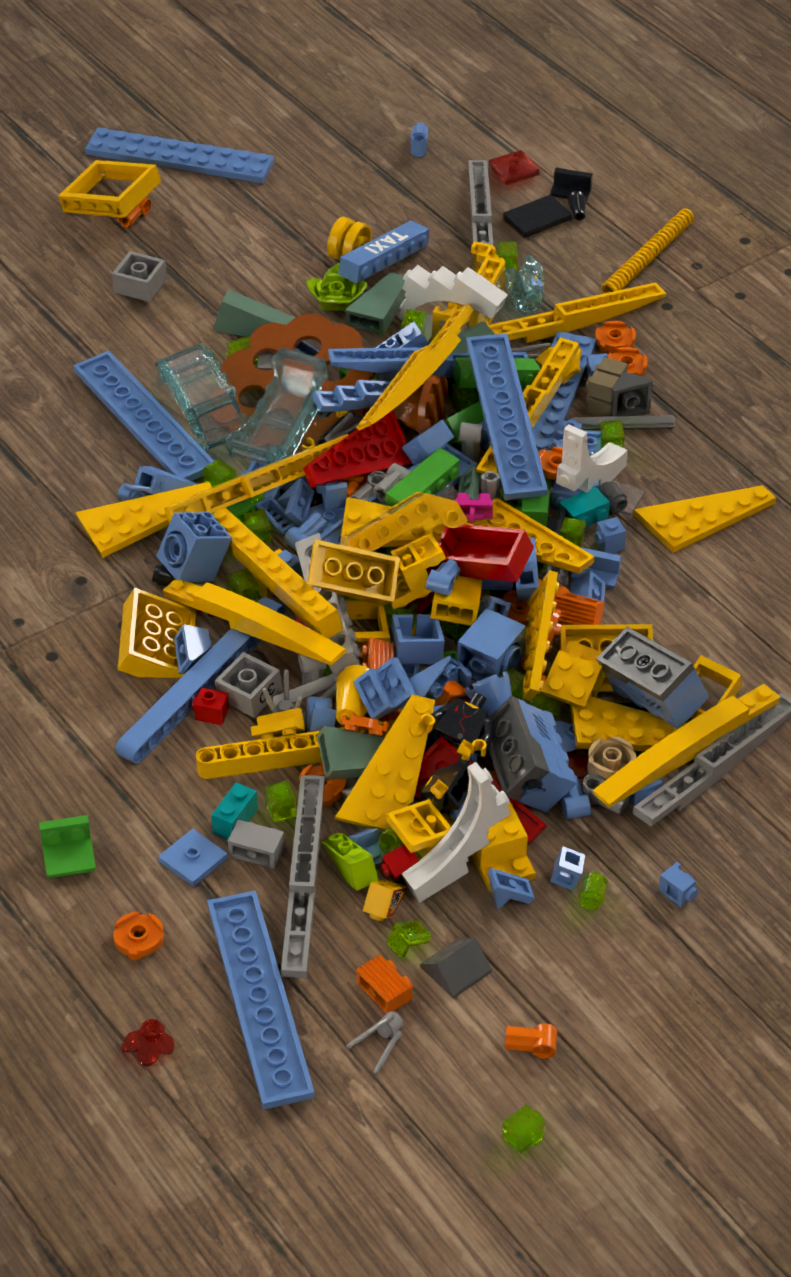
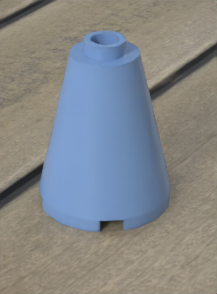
M502 672L504 677L501 678L495 674L472 684L474 689L470 690L466 687L464 691L469 699H471L474 692L486 697L482 709L491 716L512 696L508 672Z

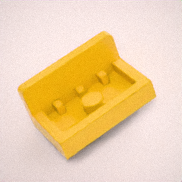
M301 708L257 717V726L251 727V734L257 739L297 734V732L305 731Z

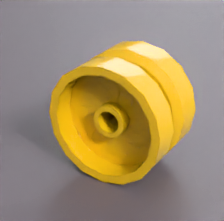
M344 216L340 217L333 225L328 238L327 253L329 257L340 260L341 256L370 242L372 238L371 227L359 221L355 223L354 220Z

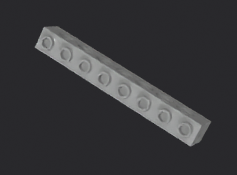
M320 533L295 543L304 580L307 583L313 542L315 539L323 541ZM313 587L337 609L344 629L330 638L331 641L346 649V653L332 666L328 664L333 675L337 677L339 672H342L345 667L360 665L358 657L361 656L358 645L354 644L357 638L353 629L350 628L353 625L348 613H345V611H348V606L345 599L341 598L344 595Z

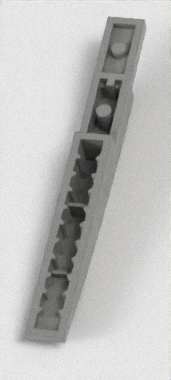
M468 160L472 243L476 241L493 245L487 160Z
M780 693L779 704L725 734L695 756L693 764L635 805L632 814L649 826H652L675 808L679 811L727 774L791 716V699Z
M301 775L281 977L307 978L317 883L325 776Z

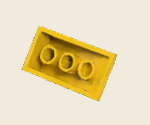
M315 539L307 585L361 601L387 605L394 602L400 558Z

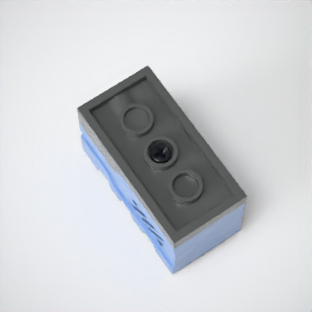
M626 627L596 658L599 665H602L603 672L608 677V682L616 694L625 699L629 698L638 707L646 708L650 714L657 718H663L667 724L676 729L682 727L709 698L692 662L629 627Z
M510 696L489 716L493 727V740L489 744L488 750L502 791H504L507 797L547 812L577 784V780L573 770L568 767L569 758L567 753L562 750L563 742L560 735L555 732L556 723L552 713L538 709L525 703V701Z

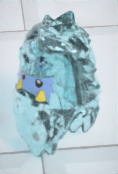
M526 255L522 268L516 272L514 267H508L505 277L511 299L516 306L515 308L518 311H522L523 315L528 312L535 313L541 307L545 298L543 289L545 279L542 266L532 255Z

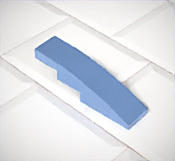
M358 380L355 386L337 385L334 391H315L312 398L319 412L347 411L372 407L391 381Z

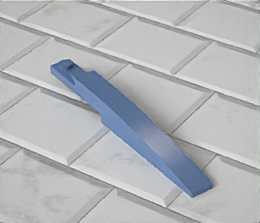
M423 347L328 349V355L332 366L383 373L400 371L413 352ZM512 352L513 358H528L527 352ZM451 353L432 375L453 378L455 358H469V354Z

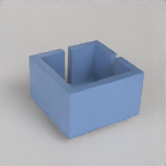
M431 614L417 615L415 636H411L413 615H392L390 639L391 643L395 644L394 655L401 664L430 665L442 660L445 641L439 620L431 619Z

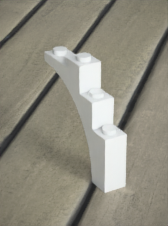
M417 265L413 270L409 269L403 277L405 282L402 289L406 291L404 295L406 299L399 307L401 312L398 318L405 322L418 306L427 302L450 301L463 305L470 304L473 309L492 319L503 307L508 294L469 267L463 273L458 272L455 275L444 266L437 272L434 270L430 274Z
M568 424L564 428L562 462L557 467L556 483L574 492L580 489L588 493L597 482H599L600 487L604 482L612 481L624 469L627 461V449L609 442L600 451L590 456L587 445V432Z
M476 762L467 767L469 774L468 793L455 823L433 850L418 863L402 873L407 888L418 903L469 873L466 862L469 861L467 857L490 844L487 833H489L488 828L510 815L508 808L510 801L504 791L499 792L490 783L493 781L492 776L486 768L482 770Z

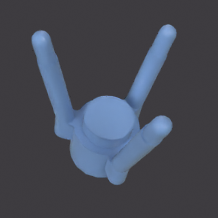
M125 483L119 488L118 499L127 501L149 496L151 494L140 491L150 492L152 488Z

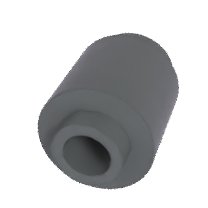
M614 481L604 482L599 487V491L609 500V509L618 513L627 507V496Z

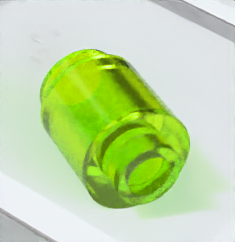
M393 829L384 830L378 838L379 847L385 853H389L404 844Z
M588 873L583 878L579 898L581 905L586 909L596 910L604 903L608 880L601 873Z

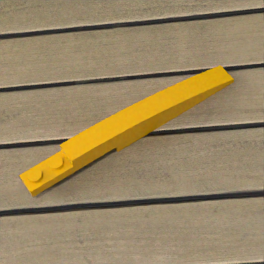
M655 282L555 304L554 311L488 326L495 334L507 333L509 340L523 338L528 343L556 336L557 331L571 332L630 312L666 297V292Z
M470 304L454 311L429 346L427 345L413 352L356 427L358 430L374 424L396 408L437 370L461 341L457 335L461 332V326L470 320L469 316L474 310Z
M560 337L531 386L527 385L523 391L532 429L562 384L563 375L579 350L578 342ZM491 445L477 466L476 472L484 474L486 471H494L498 473Z
M348 434L164 508L168 521L170 523L174 513H184L186 511L214 513L223 507H228L305 475L303 468L342 441Z
M174 580L162 590L165 598L229 621L230 628L331 666L346 653L344 647L289 617L208 582L201 587L187 581Z
M762 684L738 699L735 696L727 698L646 750L596 787L592 794L607 807L615 805L691 761L698 753L711 745L713 741L779 704L781 697L767 685Z

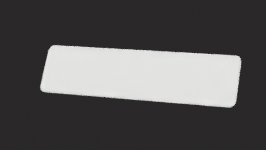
M331 674L289 690V701L293 703L297 701L299 696L303 699L324 691L336 682L337 677ZM284 693L273 697L275 708L280 701L284 700Z

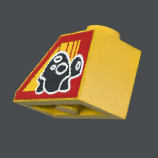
M386 879L371 882L363 912L370 913L369 917L378 921L393 917L406 892L407 886Z

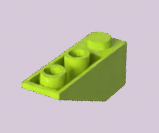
M344 833L332 834L328 839L321 841L323 848L345 881L356 891L370 886L371 882L378 881L372 855Z

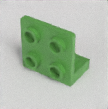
M88 815L39 822L47 878L87 873L96 870Z

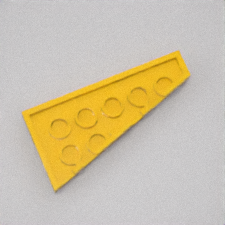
M209 482L75 513L96 549L104 558L169 526L170 523L164 508L193 497L200 492L212 488Z
M761 485L634 509L633 516L674 553L776 504V497Z
M347 497L341 537L392 506ZM430 517L381 547H402L432 533L437 543L442 542L440 537L446 526L440 518L434 520Z
M497 497L493 499V519L475 520V525L525 530L529 538L535 537L538 562L578 574L594 564V556Z
M551 570L548 571L527 601V607L530 610L526 615V621H529L525 635V655H528L524 662V669L527 671L523 679L522 699L532 701L536 694L541 693L544 683L541 680V675L544 673L547 665L544 656L550 646V641L547 638L553 627V621L550 619L556 608L554 595L557 594L559 589V582H557L558 572Z
M411 695L334 820L396 834L386 821L387 813L407 807L414 800L428 736L426 731L427 725L419 726L422 715L433 713L435 700Z
M591 697L587 707L583 709L570 705L576 749H589L593 742L601 738L603 741L609 740V737H620L630 742L634 751H646L677 730L667 724L663 718H657L649 712Z

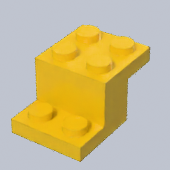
M432 533L391 551L392 556L400 558L394 602L390 603L393 609L404 607L409 602L426 597L430 592H433L426 589L428 579L426 568L438 565L446 557Z
M569 640L565 652L558 651L541 693L578 708H586L590 698L597 697L605 678L603 667L596 660L602 652Z
M430 799L387 813L386 821L411 853L417 851L422 858L433 850L454 824L447 813L441 814Z
M511 803L508 804L510 815L488 828L489 833H487L490 844L472 854V858L489 892H491L488 875L490 868L526 878L529 881L534 880L536 877V872L527 857L528 836Z

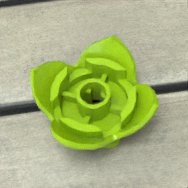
M338 263L328 269L322 281L318 278H312L307 280L306 284L310 293L318 300L321 310H342L346 312V309L364 292L367 282L363 280L355 283L338 275L340 264Z

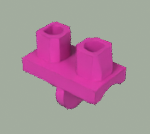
M458 493L457 498L453 499L458 502L467 520H470V524L475 525V520L493 519V500H490L488 493H480L478 500H469L467 493Z

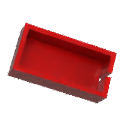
M466 524L456 528L446 526L440 537L442 542H438L446 559L435 567L438 569L443 562L451 559L456 561L457 565L461 568L459 576L518 582L534 546L526 531L521 529Z

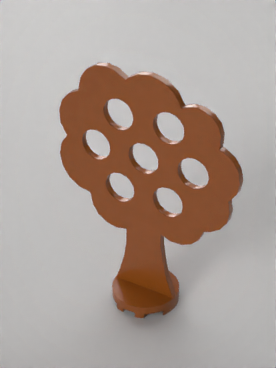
M318 314L298 316L287 325L267 323L258 327L250 337V347L236 351L228 356L221 365L219 376L222 387L213 393L208 405L212 420L219 426L228 428L231 438L236 445L246 450L259 451L271 448L276 454L287 458L302 452V445L311 446V444L306 442V439L309 437L314 440L315 445L318 444L316 441L339 418L336 416V412L323 419H316L308 414V408L314 403L312 398L314 392L334 391L337 385L355 386L358 380H373L376 375L375 372L349 369L346 377L338 381H329L322 377L323 369L331 364L328 349L365 348L363 347L359 332L345 324H333L326 317ZM307 339L316 340L322 345L319 353L313 357L303 358L294 352L297 344ZM265 352H274L281 357L278 366L270 370L257 369L254 366V360ZM293 375L302 376L308 381L306 388L297 394H287L280 389L283 380ZM431 375L426 382L393 409L397 421L421 434L442 419L445 420L446 411L443 396H448L447 379ZM250 389L263 390L267 395L265 401L254 408L242 406L239 400L241 395ZM371 407L349 411H353L363 419L364 413H368ZM276 413H287L294 418L291 427L281 432L269 430L266 427V422L269 417Z

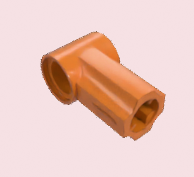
M144 198L125 218L117 217V221L122 227L128 228L141 215L146 216L149 213L151 200Z
M539 1024L535 1028L507 1026L505 1049L533 1052L535 1056L543 1059L552 1058L556 1053L557 1028L551 1024Z

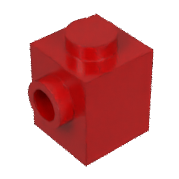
M201 688L198 696H195L192 702V710H195V720L222 726L229 711L228 693Z
M403 844L384 855L380 867L386 878L391 877L393 882H396L403 878L402 873L418 863L419 859L415 852L411 853Z

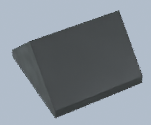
M623 371L613 388L611 416H641L649 414L653 381L649 378Z
M458 938L420 964V967L453 999L492 972V968L476 938Z

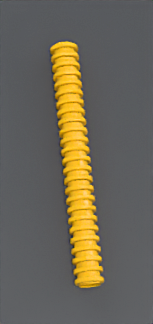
M681 209L602 284L601 290L603 294L625 288L652 260L693 223L694 214L689 209Z

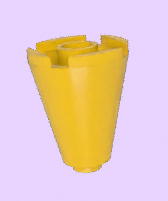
M350 665L345 667L342 672H339L336 679V719L339 724H341L342 715H347V720H351L352 715L364 717L367 713V709L353 681L370 668L361 665Z

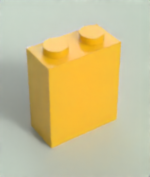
M458 576L454 581L449 596L434 592L430 618L472 626L477 619L482 580Z

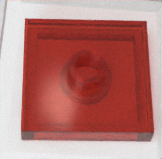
M522 150L490 159L488 164L505 185L539 176L540 172Z

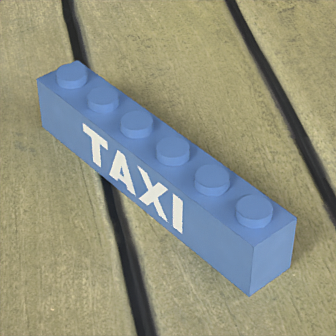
M408 221L341 256L338 275L355 283L363 281L426 247L429 242V228L414 221Z

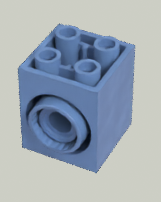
M186 511L184 513H174L156 557L176 580H183V582L214 581L232 537L210 512Z
M486 608L458 641L457 661L459 660L464 667L470 670L472 681L475 682L495 674L499 678L504 677L502 672H508L510 676L525 654L526 626Z

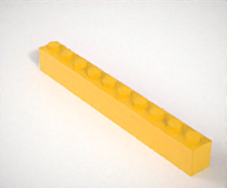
M223 507L213 513L214 518L232 537L227 550L313 631L328 639L344 630L337 609L312 586L307 585V582L227 508Z

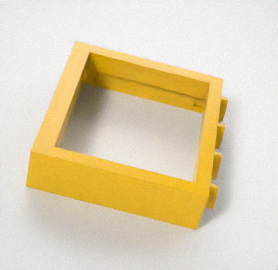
M95 160L58 195L63 212L125 218L161 182V178L156 165ZM101 179L134 181L118 197L87 194Z

